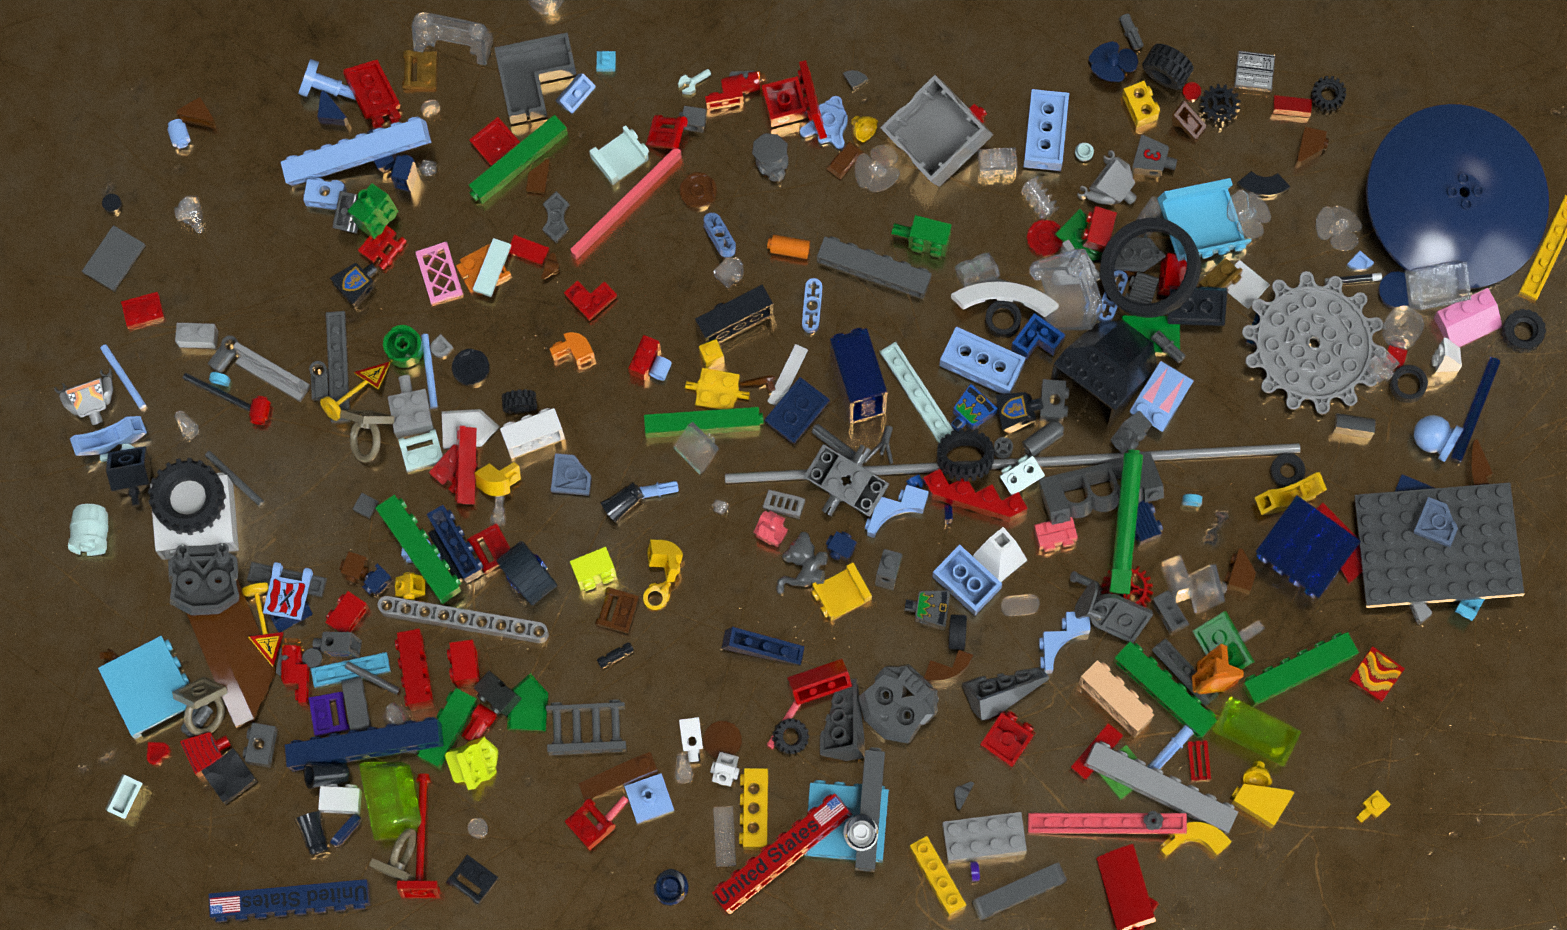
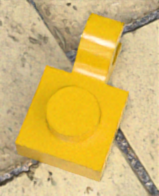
M1377 790L1362 803L1366 809L1356 818L1361 823L1370 815L1376 819L1391 804Z

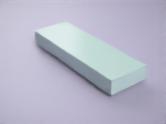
M493 238L473 291L489 297L492 296L511 249V244Z

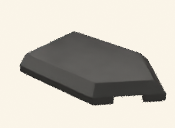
M1135 237L1120 251L1114 270L1145 272L1166 256L1158 249L1151 238Z

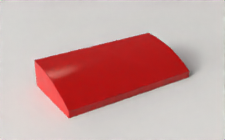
M1134 844L1112 850L1097 857L1117 930H1129L1156 922Z

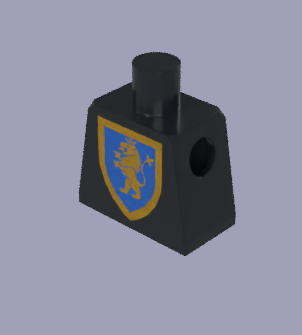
M354 263L333 275L330 280L356 309L375 288L371 277L378 270L372 263L364 269L357 263Z
M1026 392L996 395L1002 430L1007 433H1012L1035 422V411L1044 408L1041 398L1032 400L1031 395Z

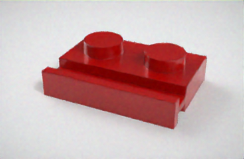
M158 292L121 301L128 329L165 319Z

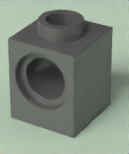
M684 106L683 112H680L679 116H685L688 124L683 130L704 133L707 117L706 109Z

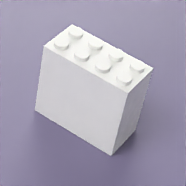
M217 473L225 487V509L220 512L221 518L219 520L215 519L213 522L214 526L204 528L203 533L197 531L193 532V535H188L187 533L180 535L173 530L169 531L153 514L155 551L162 560L171 559L175 556L179 545L203 546L221 543L223 546V543H225L229 547L228 552L239 551L234 487L228 475ZM195 481L181 482L171 493V506L180 514H193L204 505L206 498L205 489Z

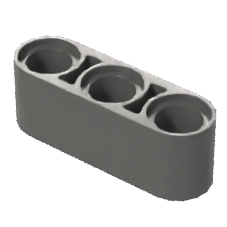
M360 676L342 680L350 730L367 731L366 729L371 727L362 678Z

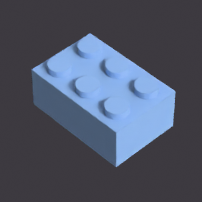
M960 544L933 571L932 576L946 590L950 591V594L974 616L1002 587V583Z

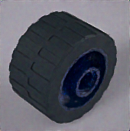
M523 541L518 542L497 559V563L504 571L506 579L531 605L537 603L557 587V583L547 571L548 567L537 554H533Z

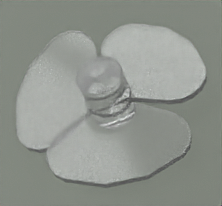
M878 145L871 150L872 159L867 154H861L857 158L855 165V178L861 188H869L872 192L886 190L895 183L900 175V171L896 167H888L897 162L898 154L889 146Z
M1238 190L1231 196L1227 204V218L1232 222L1238 221L1237 229L1247 238L1254 239L1263 235V226L1257 220L1268 223L1271 220L1268 206L1262 198L1253 192L1247 194L1244 190Z
M1334 206L1332 209L1330 207L1322 208L1316 219V230L1319 238L1327 240L1331 237V245L1335 249L1342 251L1352 250L1358 245V237L1349 232H1358L1362 229V224L1357 216L1349 209L1341 206Z

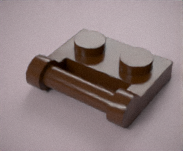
M606 587L604 603L595 625L628 634L639 596ZM613 597H618L611 622L607 621Z

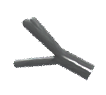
M885 427L882 441L868 454L864 463L880 448V455H883L886 448L889 463L893 464L889 446L893 427Z

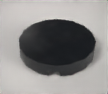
M469 348L462 350L453 359L452 372L454 378L462 385H479L489 375L490 365L488 359L479 350Z

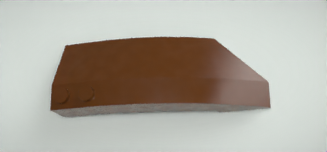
M237 579L236 585L239 593V601L220 614L190 615L187 613L215 682L227 688L228 694L222 696L236 728L255 720L261 702L263 703L269 690L268 687L276 675L275 666H271L248 638L249 636L261 635ZM216 580L215 582H216V583H221L222 581H221V580ZM187 581L186 584L190 585L192 584V582Z

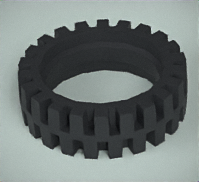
M967 428L966 432L963 429H959L958 433L956 430L951 431V435L947 433L945 438L942 437L940 443H938L937 461L939 469L943 471L944 475L947 476L949 474L951 479L956 477L957 481H961V478H964V481H968V478H971L973 481L976 480V476L982 478L983 473L985 475L988 474L994 464L992 441H990L988 436L985 437L983 432L980 434L978 430L971 432L969 428ZM966 445L977 447L984 452V457L972 464L955 463L947 457V453L953 448Z

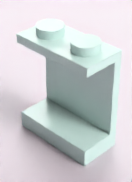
M626 125L623 127V133L600 150L594 147L589 151L591 159L612 185L649 160L648 148L644 143L640 144L638 142L637 134L633 129L629 130Z

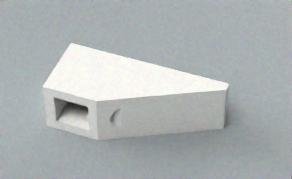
M1443 338L1434 355H1432V366H1435L1436 372H1456L1462 367L1460 347L1448 338Z

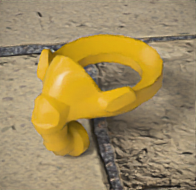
M664 581L659 584H650L643 594V602L646 607L651 610H658L664 607L670 598L669 587L671 582ZM652 591H658L662 594L663 599L659 605H651L648 602V595Z

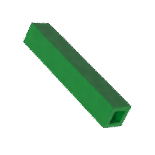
M553 115L469 184L470 196L475 201L479 200L481 204L485 203L568 134L566 126Z
M759 407L644 415L646 438L760 430V424H764L763 413H759Z

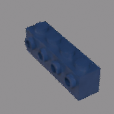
M444 505L427 513L429 521L465 583L467 584L483 575L481 569L484 567L479 558L475 559L472 555L474 549L470 542L465 543L462 538L465 534L460 525L455 526L453 522L455 517L451 510H446Z

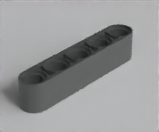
M1058 862L973 900L972 904L979 920H982L1057 887L1068 880Z

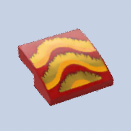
M1372 646L1350 680L1380 701H1383L1405 668Z

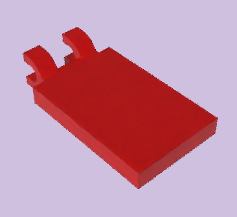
M378 60L343 70V75L365 119L371 118L374 128H383L381 124H384L385 121L382 117L389 115L391 124L399 122L398 119L401 118V114L397 109H400L401 105Z

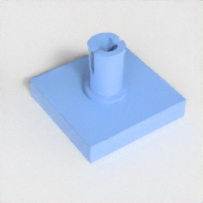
M662 773L624 786L637 824L674 811Z

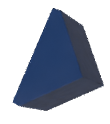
M323 90L320 95L317 116L321 124L347 126L349 124L347 117Z

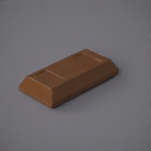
M848 141L827 166L826 170L841 180L864 151Z

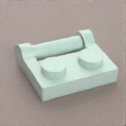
M436 429L411 438L404 439L403 437L398 439L407 473L433 466L443 456ZM428 440L433 441L432 445L410 451L407 450V446Z

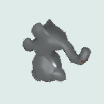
M801 532L798 538L790 544L788 550L782 555L784 561L802 565V570L796 578L784 575L778 579L776 585L778 594L784 593L785 583L802 587L811 586L815 582L817 584H824L825 571L820 570L819 567L827 564L828 553L818 552L815 556V546L810 541V536L807 532Z

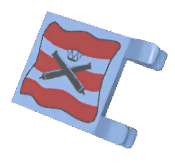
M275 562L263 613L301 620L313 571L305 568L302 581L282 578L280 576L283 566L281 563Z

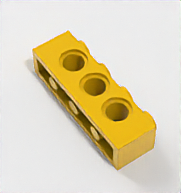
M744 768V774H740V786H744V793H740V805H744V813H740V825H743V832L739 833V844H743V850H761L767 845L768 769ZM756 785L760 790L757 794H751L748 791L749 787ZM751 805H757L759 811L752 814L748 811V808ZM751 824H756L759 830L756 833H750L748 827Z
M926 836L911 844L909 849L947 916L950 917L966 908L965 901L929 838Z

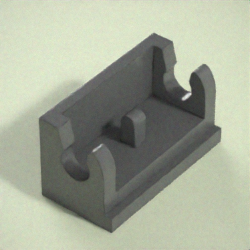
M1169 590L1152 599L1151 603L1170 635L1189 626V622L1184 617Z

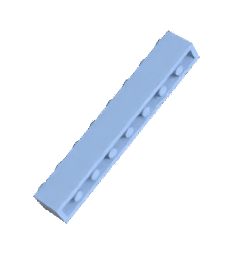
M412 117L408 119V122L393 123L390 125L391 127L386 129L377 128L373 130V133L358 134L356 138L351 140L342 139L338 141V144L323 145L321 149L316 151L307 150L300 156H288L286 160L281 161L285 182L291 186L307 182V179L320 178L431 143L427 123L422 118Z

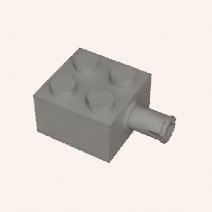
M410 375L398 377L401 393L388 396L391 415L395 416L393 428L396 438L430 432V430L434 429L426 390L412 391Z

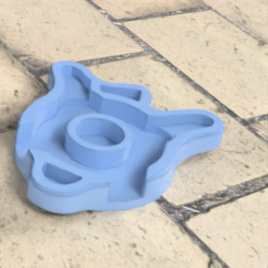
M833 96L828 101H825V103L819 105L827 138L820 139L818 135V142L821 144L831 142L835 148L842 149L845 143L843 132L847 127L848 116L842 105V99L839 96ZM813 120L801 127L799 131L802 137L818 134Z

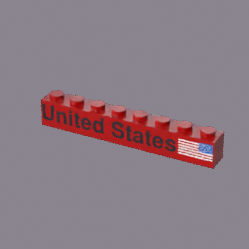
M830 794L826 796L820 806L810 809L804 819L794 822L788 832L779 834L773 844L763 847L761 849L762 853L757 857H751L746 861V865L741 870H735L731 873V878L726 882H720L715 887V891L712 894L727 913L731 914L853 815L838 795Z

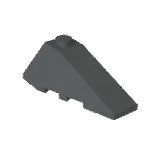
M1038 667L1016 671L1015 675H1004V673L997 674L998 677L986 679V676L978 677L962 683V687L972 711L981 720H985L1005 711L1049 680V676Z
M857 678L850 679L852 687L837 691L833 695L830 713L826 716L827 722L824 731L820 735L821 756L844 761L865 758V739L861 706L858 698L859 687Z

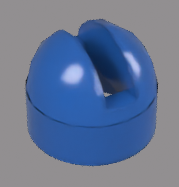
M916 475L906 481L909 486L916 487L919 485L920 489L923 486V480L920 475Z

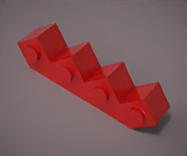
M941 469L923 477V485L929 491L928 494L932 500L949 503L952 506L969 509L989 517H996L1009 523L1027 514L1028 508L1019 492L1001 500L993 484L975 493L969 480L964 481V478L949 485Z

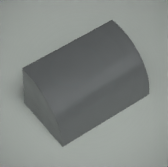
M1336 413L1333 433L1371 439L1375 433V419Z

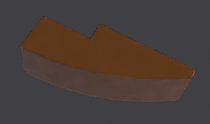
M1478 439L1474 440L1470 446L1468 461L1470 486L1489 484L1487 479L1493 474Z

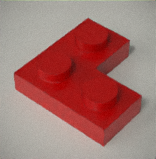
M576 281L564 292V295L573 305L572 298L574 293L578 290H586L579 281ZM604 281L590 294L592 298L591 304L587 308L577 309L591 321L618 296Z

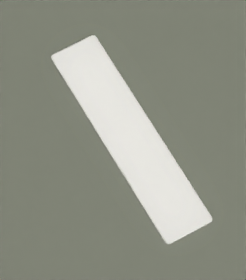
M795 344L775 385L776 390L772 391L768 403L776 406L789 391L808 349Z

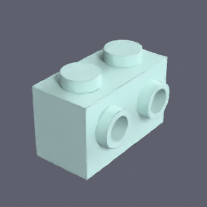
M1026 454L1017 460L1018 464L1015 466L1008 465L1001 470L1002 474L999 477L1011 495L1020 492L1045 476L1032 455L1028 457Z

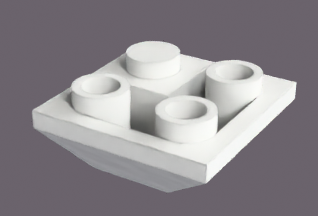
M1004 527L992 535L973 555L1000 582L1027 561L1017 542Z

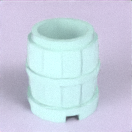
M81 504L75 507L72 513L68 549L71 552L79 555L81 551L87 552V556L105 553V550H107L106 539L109 525L108 513L104 507L96 504Z

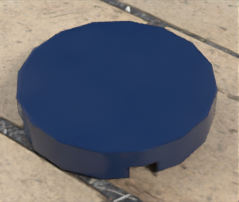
M1397 271L1384 276L1379 284L1378 293L1383 304L1398 310L1411 305L1416 297L1417 287L1412 277Z

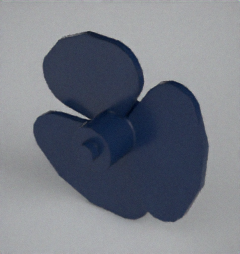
M1111 41L1095 48L1089 56V62L1092 64V72L1099 78L1120 82L1124 79V73L1121 69L1126 72L1135 71L1138 65V58L1131 49L1126 48L1119 51L1118 43Z

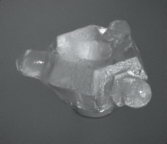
M197 195L186 196L178 204L179 206L174 209L176 218L179 222L183 221L186 224H190L197 233H202L204 230L201 224L203 213L199 197Z

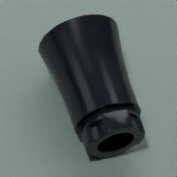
M632 482L600 503L610 518L618 523L645 495L638 485Z
M307 762L305 764L304 781L308 789L348 781L349 768L346 763Z
M321 811L308 813L294 819L310 856L328 850Z

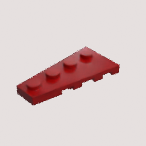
M804 60L799 62L800 70L797 71L800 81L804 82L801 83L803 94H807L804 97L806 107H810L807 110L810 121H814L819 138L824 139L827 138V134L823 126L824 123L807 61Z
M1322 503L1308 517L1349 585L1362 573L1359 539Z

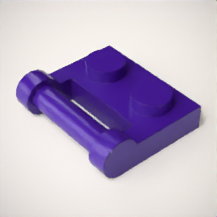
M343 692L309 697L315 737L350 731L346 720ZM334 700L336 701L339 725L337 726L333 725L330 701Z

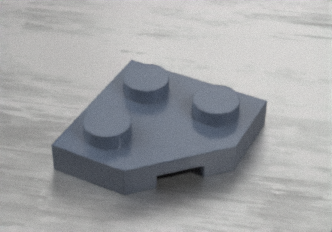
M555 453L551 492L589 496L592 478L590 473L574 455Z
M1428 497L1414 534L1450 548L1458 527L1450 514L1447 504Z

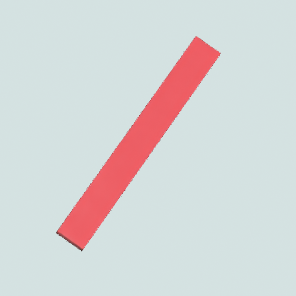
M671 150L570 249L571 256L577 260L682 158L681 150Z
M1028 813V833L1187 834V813H1160L1163 816L1162 827L1158 830L1146 828L1144 816L1148 815V813Z

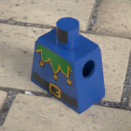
M970 384L953 408V414L957 418L951 423V426L958 432L965 425L969 429L974 430L997 413V407Z

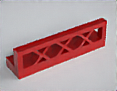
M457 427L454 504H475L477 428Z

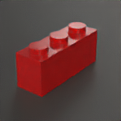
M843 659L787 677L791 693L797 705L852 687Z

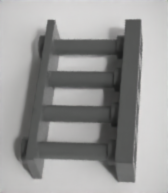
M609 700V703L562 705L560 702L551 703V706H546L547 713H553L554 736L552 744L547 745L548 755L627 752L626 741H622V738H620L619 710H625V703L621 702V700ZM611 710L612 739H610V742H603L600 738V711ZM592 711L593 739L590 743H583V740H581L580 712ZM572 712L573 741L569 744H564L561 741V713Z

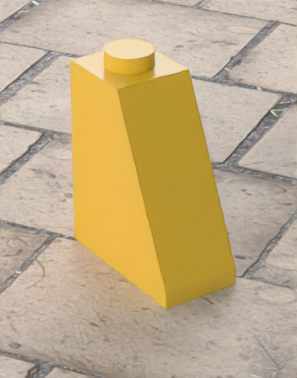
M1243 784L1241 788L1237 786L1231 797L1234 798L1232 804L1270 828H1273L1295 792Z

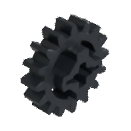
M1217 84L1215 89L1213 86H1210L1209 91H1204V96H1201L1200 99L1202 103H1200L1199 108L1204 109L1202 115H1208L1207 121L1214 119L1213 124L1220 121V124L1223 125L1224 120L1230 123L1231 117L1236 118V112L1240 110L1238 105H1240L1241 100L1237 99L1238 93H1232L1234 88L1228 90L1226 84L1223 88H1220V85Z

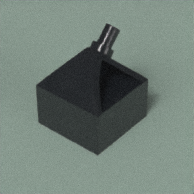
M146 446L108 453L106 473L111 491L129 494L132 507L140 506V492L150 484L151 463Z

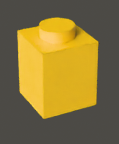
M717 339L699 346V352L706 369L724 363V356Z

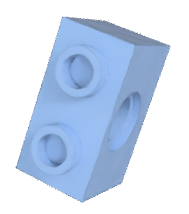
M321 178L307 179L303 200L305 205L309 207L336 210L340 191L346 192L347 189L345 184L338 180L328 182ZM325 190L330 191V193L327 196L321 195V193Z

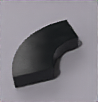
M1251 171L1237 182V185L1242 190L1255 196L1273 197L1290 189V185L1278 173L1270 177H1262Z

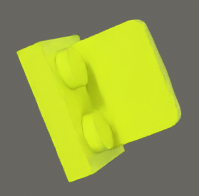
M485 736L469 741L466 745L451 749L445 754L454 782L466 783L468 790L475 789L482 781L490 780L497 773L495 767L497 766L498 749Z

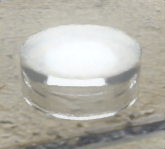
M436 100L425 102L421 106L422 114L429 117L440 111L438 102Z
M475 818L469 822L468 832L474 838H482L488 832V825L483 819Z

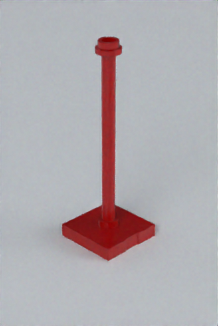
M421 773L416 778V782L419 783L416 875L414 881H397V890L401 898H441V890L438 887L437 881H423L427 783H430L431 779L429 774Z

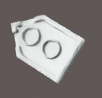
M480 409L442 411L443 449H449L453 444L456 445L458 426L477 428L476 447H482L500 426Z

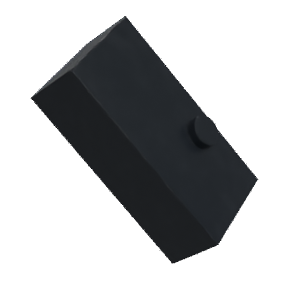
M762 284L725 304L724 302L717 304L713 310L695 318L696 330L704 344L715 339L719 343L774 315L773 302Z

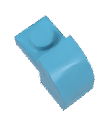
M1485 599L1460 601L1455 612L1473 621Z

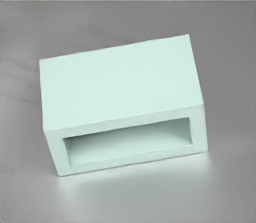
M122 774L105 810L125 819L142 783Z

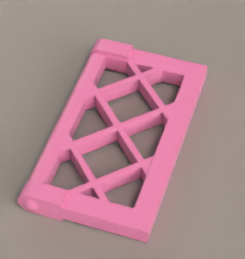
M447 242L416 251L431 304L463 295ZM438 251H445V260L436 256ZM422 256H432L428 265H425ZM434 258L444 262L439 271L430 267ZM446 264L450 267L451 277L441 273ZM428 269L437 273L433 282L429 280ZM440 275L449 279L444 288L435 284ZM451 281H453L456 290L450 292L447 288ZM436 287L442 290L441 295L434 296L432 288Z

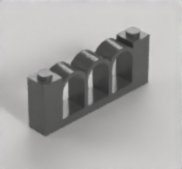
M1151 452L1142 454L1143 463L1138 503L1143 499L1145 503L1164 498L1163 483ZM1123 459L1039 479L1040 493L1051 524L1071 521L1070 517L1083 518L1090 514L1092 509L1099 512H1108L1117 507L1120 487L1116 479L1122 477ZM1109 481L1113 491L1108 496H1097L1092 492L1090 485ZM1083 487L1087 497L1084 501L1073 503L1067 500L1064 494L1065 491Z

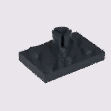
M1170 286L1169 296L1172 293H1174L1179 286ZM1196 287L1193 294L1181 307L1167 314V324L1225 326L1227 288Z

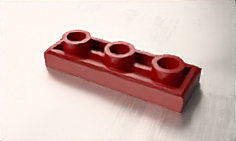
M1108 723L1075 761L1071 769L1086 781L1094 771L1083 766L1093 744L1102 741L1110 745V749H1113L1122 739L1123 735Z

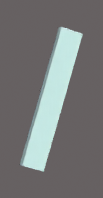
M894 342L879 351L937 442L940 443L941 438H945L947 433L951 435L953 428L897 343Z

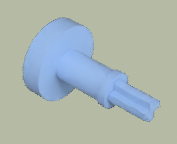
M313 59L309 60L298 92L299 95L307 97L310 88L313 87L324 90L336 97L339 94L356 100L349 86L342 84L341 80L316 73L319 62Z

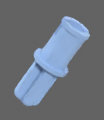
M677 481L660 484L656 482L654 485L640 487L645 495L644 498L661 497L663 494L674 493L679 490Z

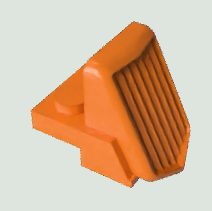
M1218 645L1197 662V672L1192 675L1194 693L1224 692L1233 687L1244 676L1243 670L1229 665L1226 645Z

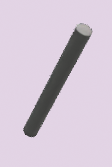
M211 451L205 454V457L222 473L228 475L230 480L259 507L264 503L261 497Z

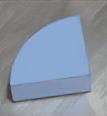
M1359 251L1349 261L1347 266L1354 270H1365L1370 268L1374 262Z

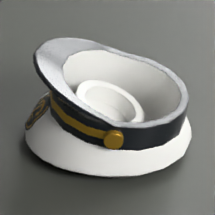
M865 814L851 817L846 822L843 831L846 843L856 851L871 849L878 839L876 823Z

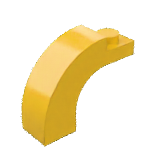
M1320 472L1290 486L1268 490L1256 496L1255 500L1261 515H1268L1306 503L1326 491L1327 488Z
M1203 822L1187 823V834H1169L1173 840L1168 838L1161 845L1162 849L1159 853L1165 859L1181 844L1193 841L1204 845L1216 857L1231 844V840L1215 826Z

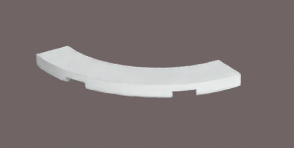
M1010 282L978 283L951 294V299L963 310L969 306L985 302L988 299L1013 302V300L1023 303L1024 306L1035 310L1043 317H1046L1059 307V304L1046 294L1031 287Z

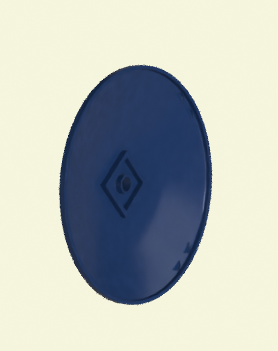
M1460 104L1437 105L1417 111L1403 119L1390 130L1379 144L1369 167L1366 186L1367 205L1372 225L1379 240L1400 266L1430 284L1443 288L1468 290L1500 282L1515 273L1530 259L1543 237L1549 212V192L1541 163L1530 144L1514 127L1488 111ZM1460 188L1467 190V197L1460 195Z

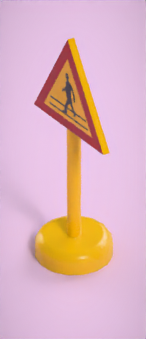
M390 362L354 372L355 375L364 381L338 401L329 396L323 397L320 403L325 413L332 420L338 421L341 413L340 404L368 383L379 389Z
M268 583L252 584L242 588V593L246 597L255 596L263 635L249 636L248 638L273 667L284 632L267 633L259 595L266 593L269 585Z

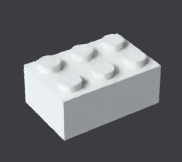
M550 408L543 409L539 412L540 414L534 416H524L521 418V421L515 423L513 421L508 422L500 428L511 459L565 439L554 408L551 410Z

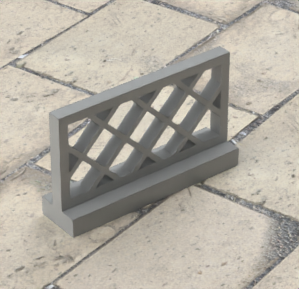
M237 342L233 346L239 356L236 365L297 401H302L311 387L310 384Z

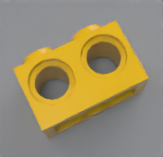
M1145 81L1123 89L1122 96L1136 127L1158 119L1160 113L1159 105L1153 101L1151 97L1153 96L1150 86H1146ZM1141 93L1143 97L1137 98L1134 94ZM1147 109L1150 111V114H1143L1141 110Z

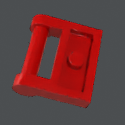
M655 115L646 145L652 148L678 149L683 129L688 124L687 118L685 116L672 118ZM663 124L675 125L674 129L660 128Z
M497 523L467 539V542H470L484 567L482 568L484 574L499 567L497 559L511 549ZM482 539L494 558V561L490 563L479 544V541Z
M591 798L587 799L582 807L564 821L589 850L615 829V824L607 820ZM589 811L603 826L600 831L585 816Z

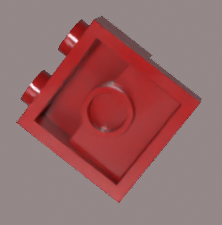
M1008 710V712L1003 711L980 745L1013 767L1036 733L1033 731L1034 727L1027 722L1021 723L1017 720L1018 716Z

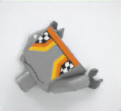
M110 368L107 375H104L101 369L100 378L67 388L62 383L63 389L61 391L55 387L54 390L59 395L64 408L73 415H79L80 418L89 415L92 425L103 422L99 411L107 408L113 392V374Z

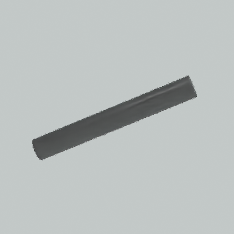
M349 661L345 666V669L396 695L400 689Z

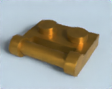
M403 51L405 65L402 88L436 89L437 52ZM412 59H417V81H411Z

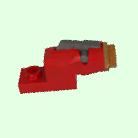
M730 72L729 77L721 79L723 93L713 92L705 96L706 108L713 109L744 103L743 93L748 94L762 90L761 85L767 84L765 72Z
M285 638L280 649L276 673L281 676L285 687H299V689L295 690V700L298 701L300 706H309L310 668L307 664H301L303 661L300 639Z

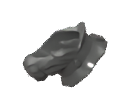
M764 133L754 141L752 154L756 158V165L759 171L769 176L771 181L780 182L784 179L786 175L784 170L788 167V143L778 134Z

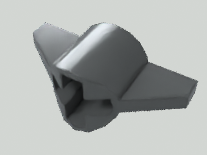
M970 781L956 787L954 798L957 809L960 810L974 785L973 782Z

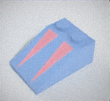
M1160 361L1132 406L1130 413L1134 415L1141 411L1151 422L1152 426L1163 432L1194 380Z

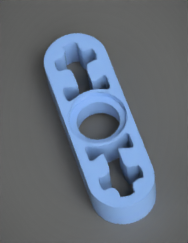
M816 278L809 279L805 285L802 328L807 333H815L819 328L822 283ZM812 284H816L817 287L815 297L811 296L812 289L809 288L812 287ZM810 301H814L818 307L815 310H809L807 304ZM809 315H813V323L816 324L812 328H808V324H805L809 323Z

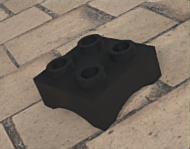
M234 748L201 771L225 805L258 782Z

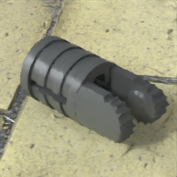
M206 705L194 709L192 713L193 724L197 728H201L211 713H213V710ZM184 722L180 728L187 737H193L194 734L186 728Z

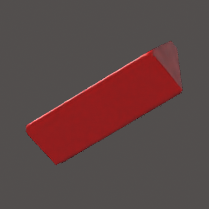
M1274 95L1272 114L1310 118L1312 99Z

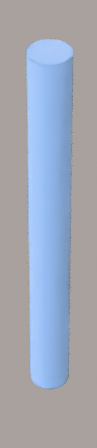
M423 334L421 335V340L423 343L430 408L434 409L438 407L429 335Z
M107 344L101 346V351L139 409L146 407L145 402Z

